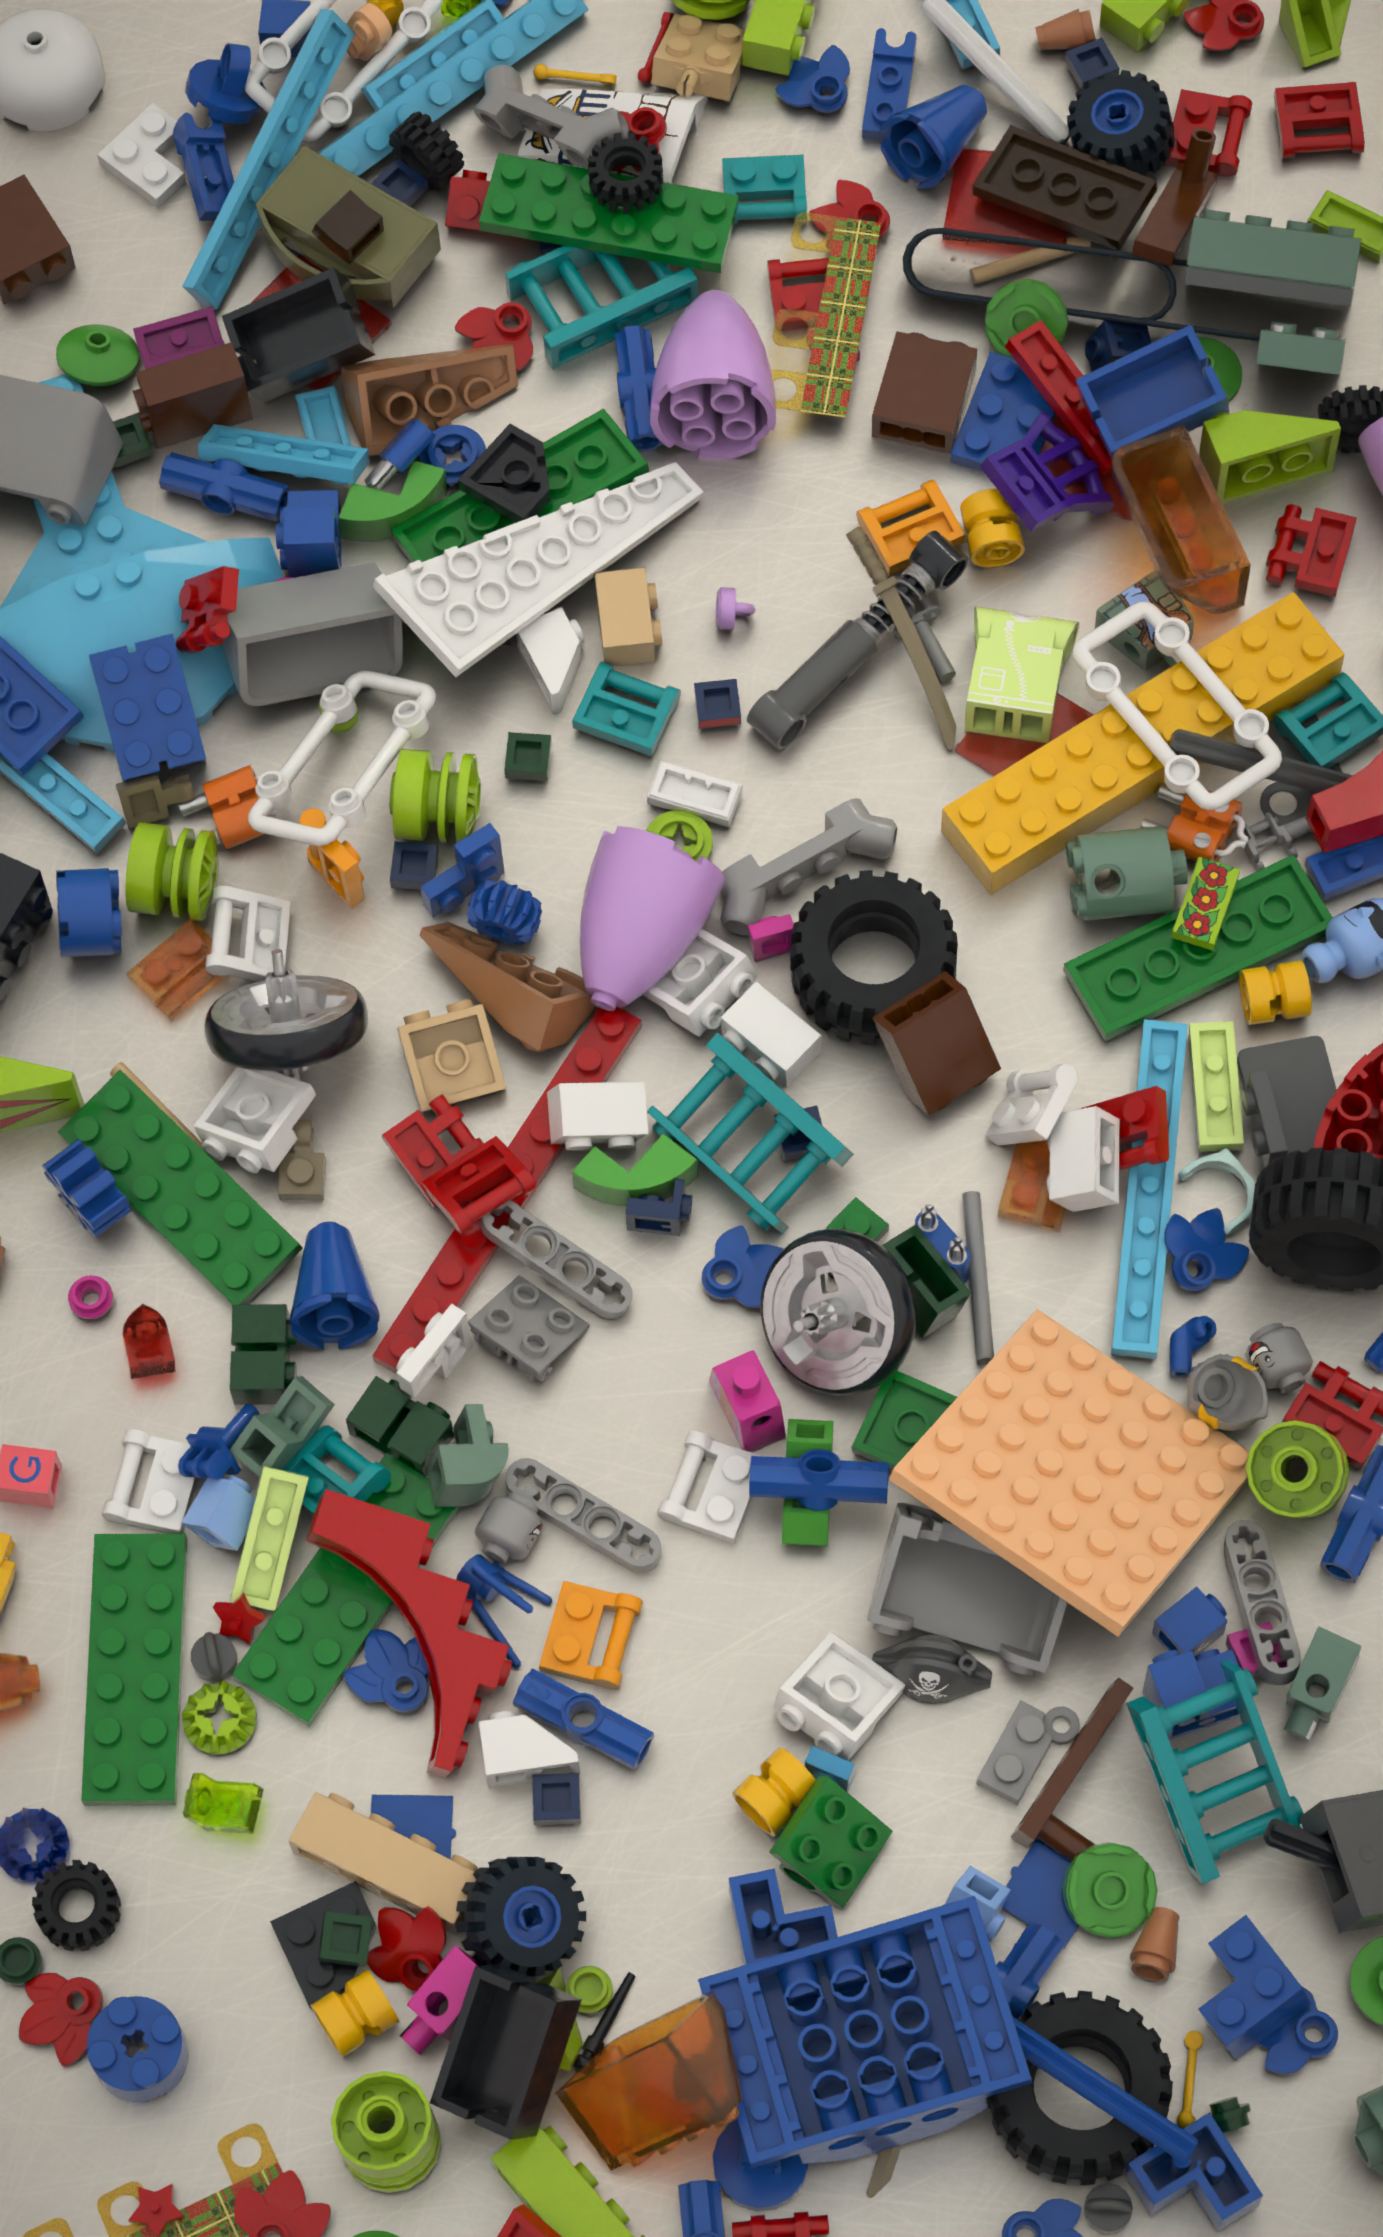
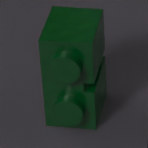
M916 1224L882 1245L894 1256L908 1278L916 1305V1330L922 1338L957 1317L971 1292Z
M287 1304L233 1305L231 1344L235 1346V1351H231L229 1390L234 1405H245L247 1403L251 1405L276 1404L294 1377H297L296 1362H290V1347H297L298 1340L291 1332Z
M375 1376L346 1418L349 1434L383 1455L388 1453L427 1477V1465L438 1445L449 1444L454 1437L452 1421L449 1420L450 1415L443 1408L432 1402L424 1405L419 1401L411 1400L412 1396L400 1389L398 1381L391 1379L387 1383L378 1376Z

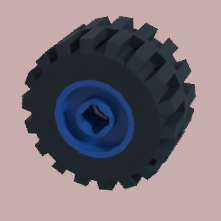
M1121 70V74L1113 76L1112 71L1104 73L1105 78L1099 81L1096 77L1088 81L1089 87L1087 89L1081 87L1076 93L1077 100L1071 101L1069 105L1070 115L1067 116V125L1073 149L1146 176L1148 171L1157 172L1161 168L1159 161L1168 160L1171 155L1169 147H1174L1175 142L1173 133L1175 131L1165 92L1160 91L1159 84L1154 80L1148 82L1147 76L1139 72L1135 77L1131 76L1130 71Z
M540 1857L495 1859L488 1862L489 1867L477 1869L473 1873L477 1880L475 1882H466L461 1890L468 1897L466 1901L457 1902L456 1911L463 1912V1921L456 1922L457 1932H466L467 1938L461 1941L465 1951H474L476 1953L473 1959L478 1965L502 1964L527 1976L537 1977L545 1975V1971H555L562 1967L560 1959H571L576 1952L571 1946L572 1942H581L584 1931L578 1930L579 1921L586 1922V1911H579L578 1903L585 1900L582 1891H572L571 1887L576 1881L571 1874H561L562 1866L555 1862H545V1858Z

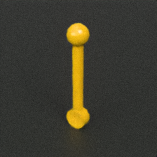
M544 64L536 65L533 70V75L538 80L555 77L600 82L608 85H616L617 76L612 74L548 69Z
M1197 2031L1188 2032L1184 2039V2046L1188 2049L1182 2112L1178 2114L1176 2119L1178 2126L1182 2129L1195 2122V2117L1192 2114L1197 2051L1200 2050L1203 2044V2036Z

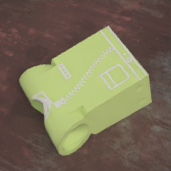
M975 606L974 633L976 654L966 703L964 732L1042 744L1049 743L1061 670L1073 649L1079 630V622L1043 616H1024L1015 612Z

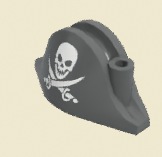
M933 1634L915 1636L877 1651L872 1656V1661L905 1684L904 1693L919 1701L930 1703L944 1702L991 1687L992 1671L975 1659L958 1643L944 1636Z

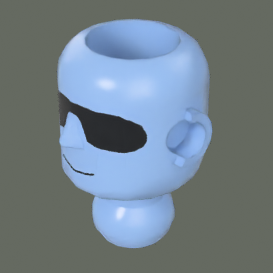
M1383 898L1366 900L1330 919L1326 927V942L1311 943L1301 954V960L1311 980L1317 983L1329 982L1339 970L1352 979H1365L1383 971Z

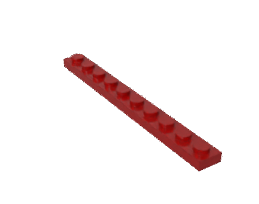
M616 1007L615 1011L598 1008L508 1146V1149L528 1169L536 1182L537 1188L565 1147V1144H551L547 1092L559 1083L607 1082L642 1028L641 1019L619 1007ZM496 1185V1186L492 1187V1188L489 1189L488 1191H486V1192H484L483 1194H481L480 1196L476 1197L473 1201H475V1200H477L478 1198L482 1197L483 1195H485L486 1193L490 1192L491 1190H493L494 1188L498 1187L499 1185ZM537 1189L527 1195L520 1193L512 1198L511 1201L525 1209ZM503 1212L500 1216L491 1214L494 1217L492 1225L494 1228L499 1230L505 1225L512 1229V1226L508 1223L510 1218L508 1213ZM481 1218L472 1223L473 1228L463 1235H460L454 1229L373 1353L372 1357L375 1363L396 1374L398 1371L396 1367L401 1356L410 1347L416 1349L426 1336L424 1335L425 1328L432 1317L438 1312L443 1314L451 1303L460 1309L499 1249L498 1245L490 1241L483 1234Z

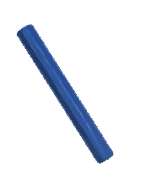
M1013 2017L1026 2060L1180 2162L1189 2160L1198 2144V2140L1194 2136Z

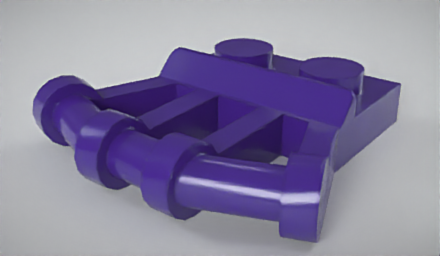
M1043 411L1032 423L1023 439L988 456L980 465L981 469L1030 532L1052 520H1058L1067 512L1090 511L1093 515H1100L1114 507L1111 494L1105 492L1098 474L1099 465L1094 459L1089 460L1080 449L1082 443L1076 436L1070 437L1049 421L1051 417ZM1040 435L1054 445V447L1037 455L1031 446ZM1061 459H1067L1073 466V469L1055 478L1047 467ZM1078 482H1084L1088 494L1068 495L1065 489Z

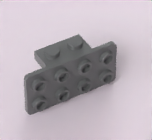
M1309 1036L1242 1049L1237 1057L1244 1090H1241V1098L1246 1116L1251 1115L1255 1130H1252L1251 1135L1256 1156H1262L1264 1167H1266L1274 1159L1280 1156L1285 1158L1290 1152L1298 1150L1302 1153L1308 1152L1310 1148H1313L1315 1136L1326 1106L1337 1091L1323 1039L1319 1036Z

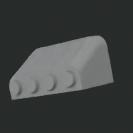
M375 562L239 588L237 590L236 611L229 613L227 618L230 635L225 638L222 644L235 687L246 704L250 706H264L319 695L328 686L334 684L343 685L352 674L363 670L395 676L400 671L403 664L402 619L372 587L375 578L382 574Z

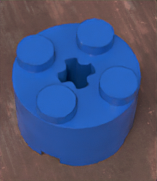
M109 868L56 870L60 957L113 955V953H121L122 927L121 910H119L118 870H109Z
M132 1996L114 1999L97 2015L87 2037L88 2060L97 2077L112 2095L127 2102L143 2103L167 2094L178 2085L187 2068L189 2057L187 2042L177 2019L165 2005L148 1997ZM140 2042H144L147 2048L146 2052L137 2051L132 2058L129 2052L132 2045L138 2046Z

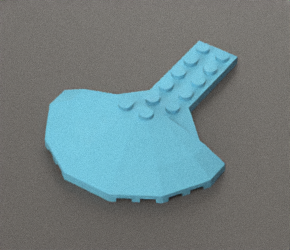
M65 374L39 382L84 393L81 384ZM111 470L86 526L70 522L63 525L52 521L47 517L46 511L39 500L32 498L44 534L0 606V636L81 710L84 718L62 738L66 741V744L79 746L81 742L103 746L105 751L114 752L89 655L127 645L128 653L136 652L135 643L172 633L176 644V639L184 630L188 629V623L181 622L182 608L179 605L180 591L184 586V581L222 566L239 569L238 589L274 582L284 576L270 538L224 539L208 542L124 507ZM223 644L215 647H206L197 653L181 652L177 649L197 726L206 724L213 716L212 711L227 695L231 697L237 691Z

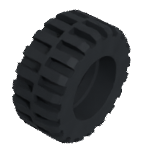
M873 870L859 871V878L850 880L848 874L835 878V887L831 889L827 885H823L814 892V903L807 901L799 911V921L794 923L791 933L790 970L794 993L800 995V1006L807 1015L815 1013V1024L824 1031H829L833 1027L837 1029V1038L849 1042L851 1037L855 1036L862 1038V1045H875V1039L881 1038L872 1017L945 971L956 979L958 942L957 933L952 931L953 920L948 910H940L941 900L932 891H928L925 895L921 892L922 884L912 878H908L906 883L899 881L898 873L885 871L884 877L873 876ZM876 931L893 935L902 940L915 955V963L904 975L893 981L883 984H866L855 981L843 974L832 961V954L849 937L863 932Z
M1310 1148L1308 1152L1302 1153L1298 1150L1288 1153L1285 1158L1280 1156L1274 1159L1260 1172L1254 1189L1249 1243L1259 1261L1265 1267L1271 1266L1273 1273L1281 1277L1288 1276L1292 1278L1293 1282L1302 1285L1306 1283L1316 1285V1288L1319 1289L1340 1288L1341 1291H1354V1289L1363 1288L1367 1291L1377 1289L1379 1285H1383V1159L1375 1158L1372 1153L1360 1151V1153L1348 1152V1149L1335 1148V1150Z
M1078 1991L1077 1997L1066 1998L1065 1993L1061 1992L1050 1995L1049 2002L1042 2005L1035 2001L1027 2006L1024 2015L1017 2019L1061 2049L1085 2047L1105 2055L1116 2065L1122 2074L1124 2090L1167 2118L1173 2088V2081L1170 2080L1169 2075L1171 2069L1167 2053H1162L1160 2048L1161 2038L1155 2029L1151 2028L1148 2030L1142 2024L1144 2017L1134 2008L1127 2012L1119 2007L1120 2000L1106 1995L1105 2001L1093 1999L1092 1991ZM1026 2060L1032 2084L987 2097L988 2109H991L993 2116L992 2124L997 2136L1002 2135L1005 2139V2148L1015 2159L1019 2156L1027 2162L1026 2168L1039 2176L1041 2171L1053 2175V2182L1066 2184L1067 2179L1080 2180L1081 2186L1094 2185L1096 2179L1106 2177L1110 2181L1121 2176L1130 2161L1155 2145L1115 2118L1106 2125L1090 2130L1070 2129L1051 2120L1040 2109L1036 2101L1034 2078L1038 2067Z

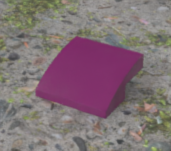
M213 306L133 328L145 369L225 344Z

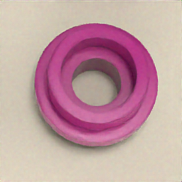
M93 1275L84 1276L71 1286L68 1293V1302L70 1308L78 1317L88 1320L97 1319L110 1310L113 1304V1292L109 1283L103 1278ZM89 1294H97L99 1296L98 1301L92 1305L83 1302L84 1298Z

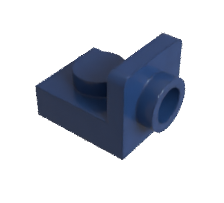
M1104 320L1085 343V355L1087 360H1089L1091 372L1151 344L1148 327Z
M675 1179L672 1202H665L663 1198L655 1195H642L638 1199L628 1198L625 1213L627 1230L680 1236L682 1221L690 1222L693 1195L685 1194V1180Z

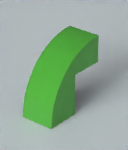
M413 461L400 495L355 483L351 484L338 517L342 539L375 542L393 538L392 528L445 498L448 491L445 469Z
M664 1134L660 1136L629 1172L594 1146L572 1170L573 1188L591 1199L615 1206H627L628 1198L638 1199L642 1195H655L665 1200L673 1196L675 1179L685 1180L686 1188L698 1177V1162L695 1157Z
M788 1419L786 1458H800L805 1452L814 1449L833 1452L834 1421ZM784 1499L782 1544L828 1546L830 1509L811 1510L802 1506L798 1499Z

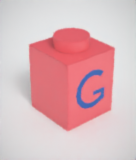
M2 1444L0 1453V1501L54 1508L62 1469L57 1452Z

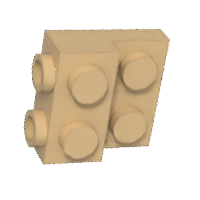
M471 999L458 1001L446 1005L447 1014L431 1018L429 1010L403 1017L405 1025L397 1027L421 1112L432 1110L429 1103L441 1094L445 1096L450 1104L507 1089L483 1004L473 1006Z

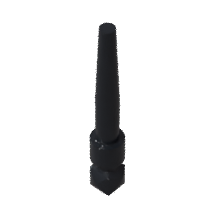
M628 1972L602 2015L592 2036L588 2035L581 2048L583 2053L577 2056L573 2064L576 2073L587 2076L593 2067L592 2060L594 2057L599 2056L605 2045L603 2041L636 1977L634 1974Z

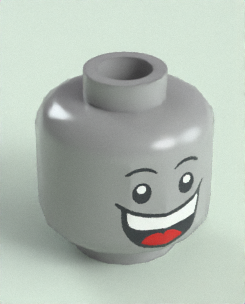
M1273 1323L1259 1329L1250 1337L1251 1344L1248 1346L1245 1355L1249 1364L1257 1367V1371L1265 1382L1266 1389L1279 1388L1281 1393H1288L1301 1387L1306 1382L1304 1375L1311 1369L1313 1360L1296 1328L1283 1327L1282 1323Z
M507 1493L506 1497H494L475 1529L477 1539L484 1545L481 1552L491 1560L501 1564H505L507 1559H525L543 1526L542 1520L537 1515L539 1508L530 1500L515 1493Z

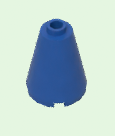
M961 85L890 116L880 129V132L884 130V140L880 142V147L888 165L904 181L912 178L920 182L917 186L919 188L935 187L946 177L986 117L987 106L984 96L980 91L971 86Z
M322 1222L312 1228L306 1236L290 1314L292 1335L301 1344L314 1349L324 1350V1343H338L339 1349H348L363 1344L372 1338L378 1330L380 1318L378 1306L350 1231L336 1222Z

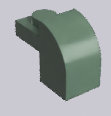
M303 1376L294 1377L270 1413L254 1415L231 1447L230 1452L259 1478L263 1465L282 1470L315 1434L335 1404Z
M465 1404L453 1426L456 1444L438 1445L427 1465L434 1507L468 1506L481 1501L492 1490L507 1462L509 1454L508 1443H493V1427L490 1421H486L483 1404Z

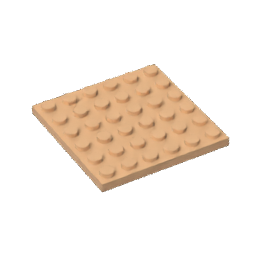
M1037 1309L893 1468L889 1480L1119 1637L1248 1481L1246 1465L1249 1450L1219 1430L1208 1427L1194 1413Z

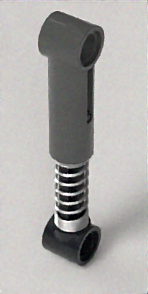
M932 531L920 540L909 557L911 566L904 570L902 579H896L898 583L895 588L906 610L909 607L914 608L913 603L917 599L922 600L921 595H928L933 588L941 590L949 588L958 580L968 565V556L938 531ZM880 595L878 596V603L870 604V611H863L862 618H856L854 621L847 620L776 691L770 690L765 693L749 711L747 716L748 724L778 750H782L794 742L804 729L807 720L877 652V644L882 640L881 634L885 631L890 632V626L893 624Z

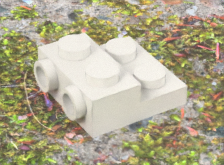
M701 928L699 934L681 959L643 996L664 1008L669 1019L700 1037L707 1029L713 1030L721 1025L720 1017L726 1012L725 1010L755 983V979L758 976L746 954Z
M236 1067L193 1126L202 1141L203 1150L210 1157L219 1161H223L227 1155L236 1158L239 1165L251 1173H258L261 1168L274 1172L298 1138L292 1128L316 1097V1093L311 1084L275 1071L250 1070Z
M830 1632L781 1686L772 1709L777 1712L779 1722L790 1731L801 1729L815 1739L814 1743L817 1748L849 1761L873 1733L876 1723L902 1695L905 1684L836 1634Z

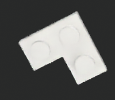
M153 102L97 155L99 164L159 208L186 182L184 172L161 156L175 143L173 129L177 120Z
M452 1303L443 1314L438 1312L432 1317L425 1328L424 1335L426 1336L416 1349L413 1347L407 1349L397 1364L396 1369L398 1371L396 1374L400 1389L413 1398L418 1395L434 1373L446 1379L473 1346L467 1315Z

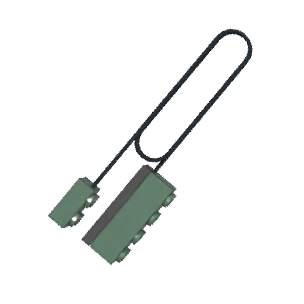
M1204 209L1203 217H1194L1188 260L1175 259L1172 264L1186 266L1184 284L1351 306L1362 238H1355V229L1329 226L1328 234L1312 232L1313 223L1287 220L1286 228L1272 227V218L1246 215L1245 223L1230 221V212ZM931 228L916 234L907 244L903 255V272L909 284L918 292L931 297L988 304L992 298L934 290L924 286L917 280L912 270V256L915 247L922 239L934 234H943L1145 261L1158 266L1165 273L1169 281L1170 294L1168 300L1158 313L1150 317L1137 318L1066 308L1067 315L1180 330L1188 326L1156 321L1164 317L1172 308L1177 294L1176 280L1171 269L1167 265L1133 255L1129 252L950 228ZM1272 321L1270 329L1263 328L1260 335L1192 326L1195 333L1259 341L1256 364L1336 375L1341 373L1346 339L1338 338L1339 330L1314 327L1312 334L1296 332L1297 324Z

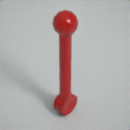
M664 12L662 15L661 28L644 68H641L637 74L638 80L641 83H649L652 80L653 58L674 13Z

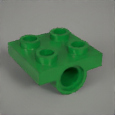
M819 1775L769 1853L781 1862L779 1866L781 1871L791 1880L807 1890L818 1893L834 1907L844 1908L893 1831L830 1777Z

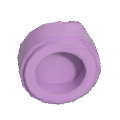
M720 587L716 598V627L718 630H734L735 616H750L754 614L755 607L748 603H737L735 588Z

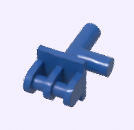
M247 1403L225 1428L202 1426L197 1434H189L186 1440L191 1447L179 1460L178 1469L180 1474L184 1477H209L210 1479H221L225 1474L237 1475L241 1469L231 1454L230 1448L252 1417L259 1415L257 1408Z

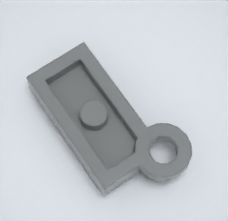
M1020 1700L980 1772L976 1784L1018 1806L1051 1744H1068L1078 1735L1080 1723L1076 1713L1070 1708L1062 1706L1049 1710L1045 1715L1041 1710ZM1057 1718H1064L1069 1722L1070 1729L1065 1733H1058L1052 1727L1053 1721Z

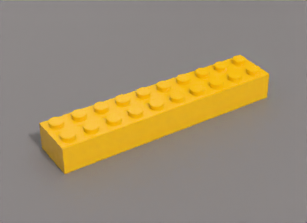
M1294 591L1196 651L1246 710L1254 709L1262 712L1269 722L1281 710H1289L1328 686L1330 680L1341 673L1345 655ZM1182 661L1126 695L1168 745L1172 733L1177 729L1236 743L1233 735L1234 722ZM1110 704L943 807L941 832L987 892L992 895L1066 849V842L1075 841L1076 835L1092 833L1158 792L1160 786L1165 783V767ZM1196 760L1197 763H1198V765H1201V764L1204 763V762H1201V761Z

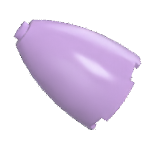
M710 290L702 293L681 314L665 341L652 385L650 425L655 436L668 448L676 445L689 451L698 452V459H732L751 453L758 449V442L770 430H774L776 425L775 388L765 346L744 308L731 295L720 290Z
M617 826L615 834L604 830L591 864L580 920L581 969L585 990L588 994L592 995L591 1003L608 1011H615L616 1007H626L651 989L681 959L709 917L724 885V874L715 864L705 857H699L697 862L694 861L691 855L679 848L673 847L676 841L652 832L624 826Z

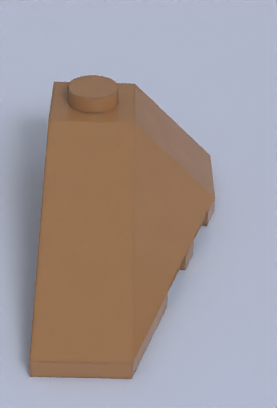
M512 344L379 359L341 367L346 408L361 447L368 449L369 456L379 455L411 418L418 419L431 431H434L442 426L452 424L451 421L471 409L477 410L518 386Z
M450 922L421 928L419 936L472 995L483 1004L484 1008L507 1033L521 1040V1045L531 1051L544 1052L546 1049L565 1045L597 1007L590 1001L592 995L586 992L583 978L561 967L556 969L555 974L533 965L534 956L524 952L520 954L500 952L496 950V941H492L490 938Z

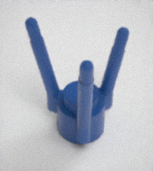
M477 1554L465 1563L458 1573L456 1580L470 1584L466 1598L473 1600L472 1608L495 1641L509 1645L506 1657L512 1661L514 1668H519L521 1661L480 1600L483 1598L486 1602H489L500 1593L526 1613H532L533 1606L506 1586L505 1582L546 1605L552 1603V1598L536 1587L507 1572L496 1561L490 1563L481 1554Z

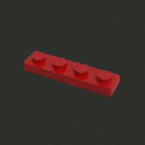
M1042 320L1009 338L1005 348L1072 436H1076L1082 443V449L1088 457L1096 461L1100 467L1099 471L1105 476L1124 465L1125 463L1114 467L1099 436L1098 429L1094 426L1079 395L1076 379L1084 375Z

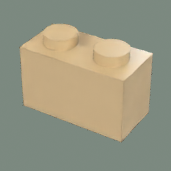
M636 568L595 573L604 662L614 667L655 662L654 646H662L660 620H651L650 609L658 608L656 584H647L646 569Z

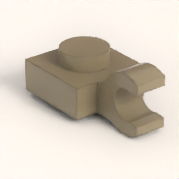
M188 772L173 775L161 784L157 773L116 784L128 829L136 827L139 822L151 823L168 818L170 815L167 805L187 802L196 798Z
M298 1120L293 1127V1131L298 1138L293 1145V1152H288L279 1164L278 1196L280 1200H324L326 1157L324 1153H313L314 1128H312V1120Z

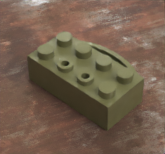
M306 146L301 148L256 203L260 230L263 232L274 254L290 271L302 280L322 273L301 261L284 245L303 255L308 261L324 271L333 267L350 280L355 297L359 300H380L394 308L441 250L437 222ZM349 190L354 192L367 206L382 216L384 231L350 265L329 250L312 233L315 224Z

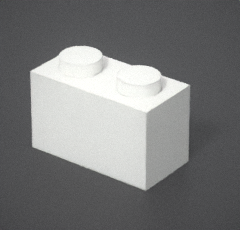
M757 982L720 1017L721 1035L739 1052L744 1053L750 1058L754 1065L772 1081L776 1080L785 1088L821 1054V1034Z
M644 1082L559 1083L547 1092L551 1144H565L568 1151H581L591 1149L592 1143H608V1149L623 1150L635 1147L634 1142L648 1135Z
M1097 1106L1060 1114L1047 1139L1050 1151V1173L1047 1177L1049 1200L1072 1212L1119 1204V1118Z

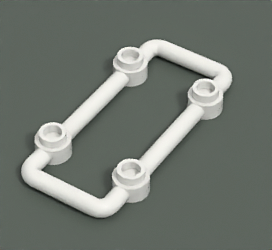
M314 0L280 38H268L260 45L257 55L258 61L249 70L244 88L249 97L268 114L276 98L263 88L260 82L269 73L277 74L286 69L291 58V49L311 29L320 10H328L337 0ZM425 0L420 7H409L401 13L397 23L398 31L341 92H331L323 97L319 106V116L308 127L302 142L310 143L317 141L330 127L339 128L348 122L352 113V103L363 93L361 88L375 79L408 43H417L425 39L431 26L430 19L440 9L443 0Z
M1135 603L1076 642L1073 648V658L1086 674V690L1096 700H1108L1165 767L1164 782L1171 791L1178 794L1187 793L1200 808L1206 810L1221 808L1273 774L1280 767L1282 755L1278 746L1268 736L1269 721L1258 710H1246L1189 644V627L1183 620L1175 617L1167 618L1152 603ZM1141 619H1146L1155 630L1154 641L1156 648L1166 656L1177 655L1234 722L1233 735L1236 742L1243 747L1256 748L1264 757V759L1212 793H1209L1199 781L1200 768L1197 761L1188 755H1177L1120 689L1121 676L1117 667L1108 662H1098L1090 653Z
M366 670L352 674L343 685L334 684L325 688L320 699L322 714L280 771H268L258 778L255 787L258 800L248 814L250 826L260 833L310 845L323 846L334 842L344 828L354 827L361 823L366 817L364 800L408 740L420 738L428 731L430 724L427 713L436 701L435 690L432 686L423 682ZM366 687L416 698V701H403L395 707L392 716L395 730L352 789L341 788L331 795L328 804L331 818L323 828H315L268 817L271 811L282 809L292 801L291 783L333 726L350 720L356 714L357 706L354 698L362 688Z

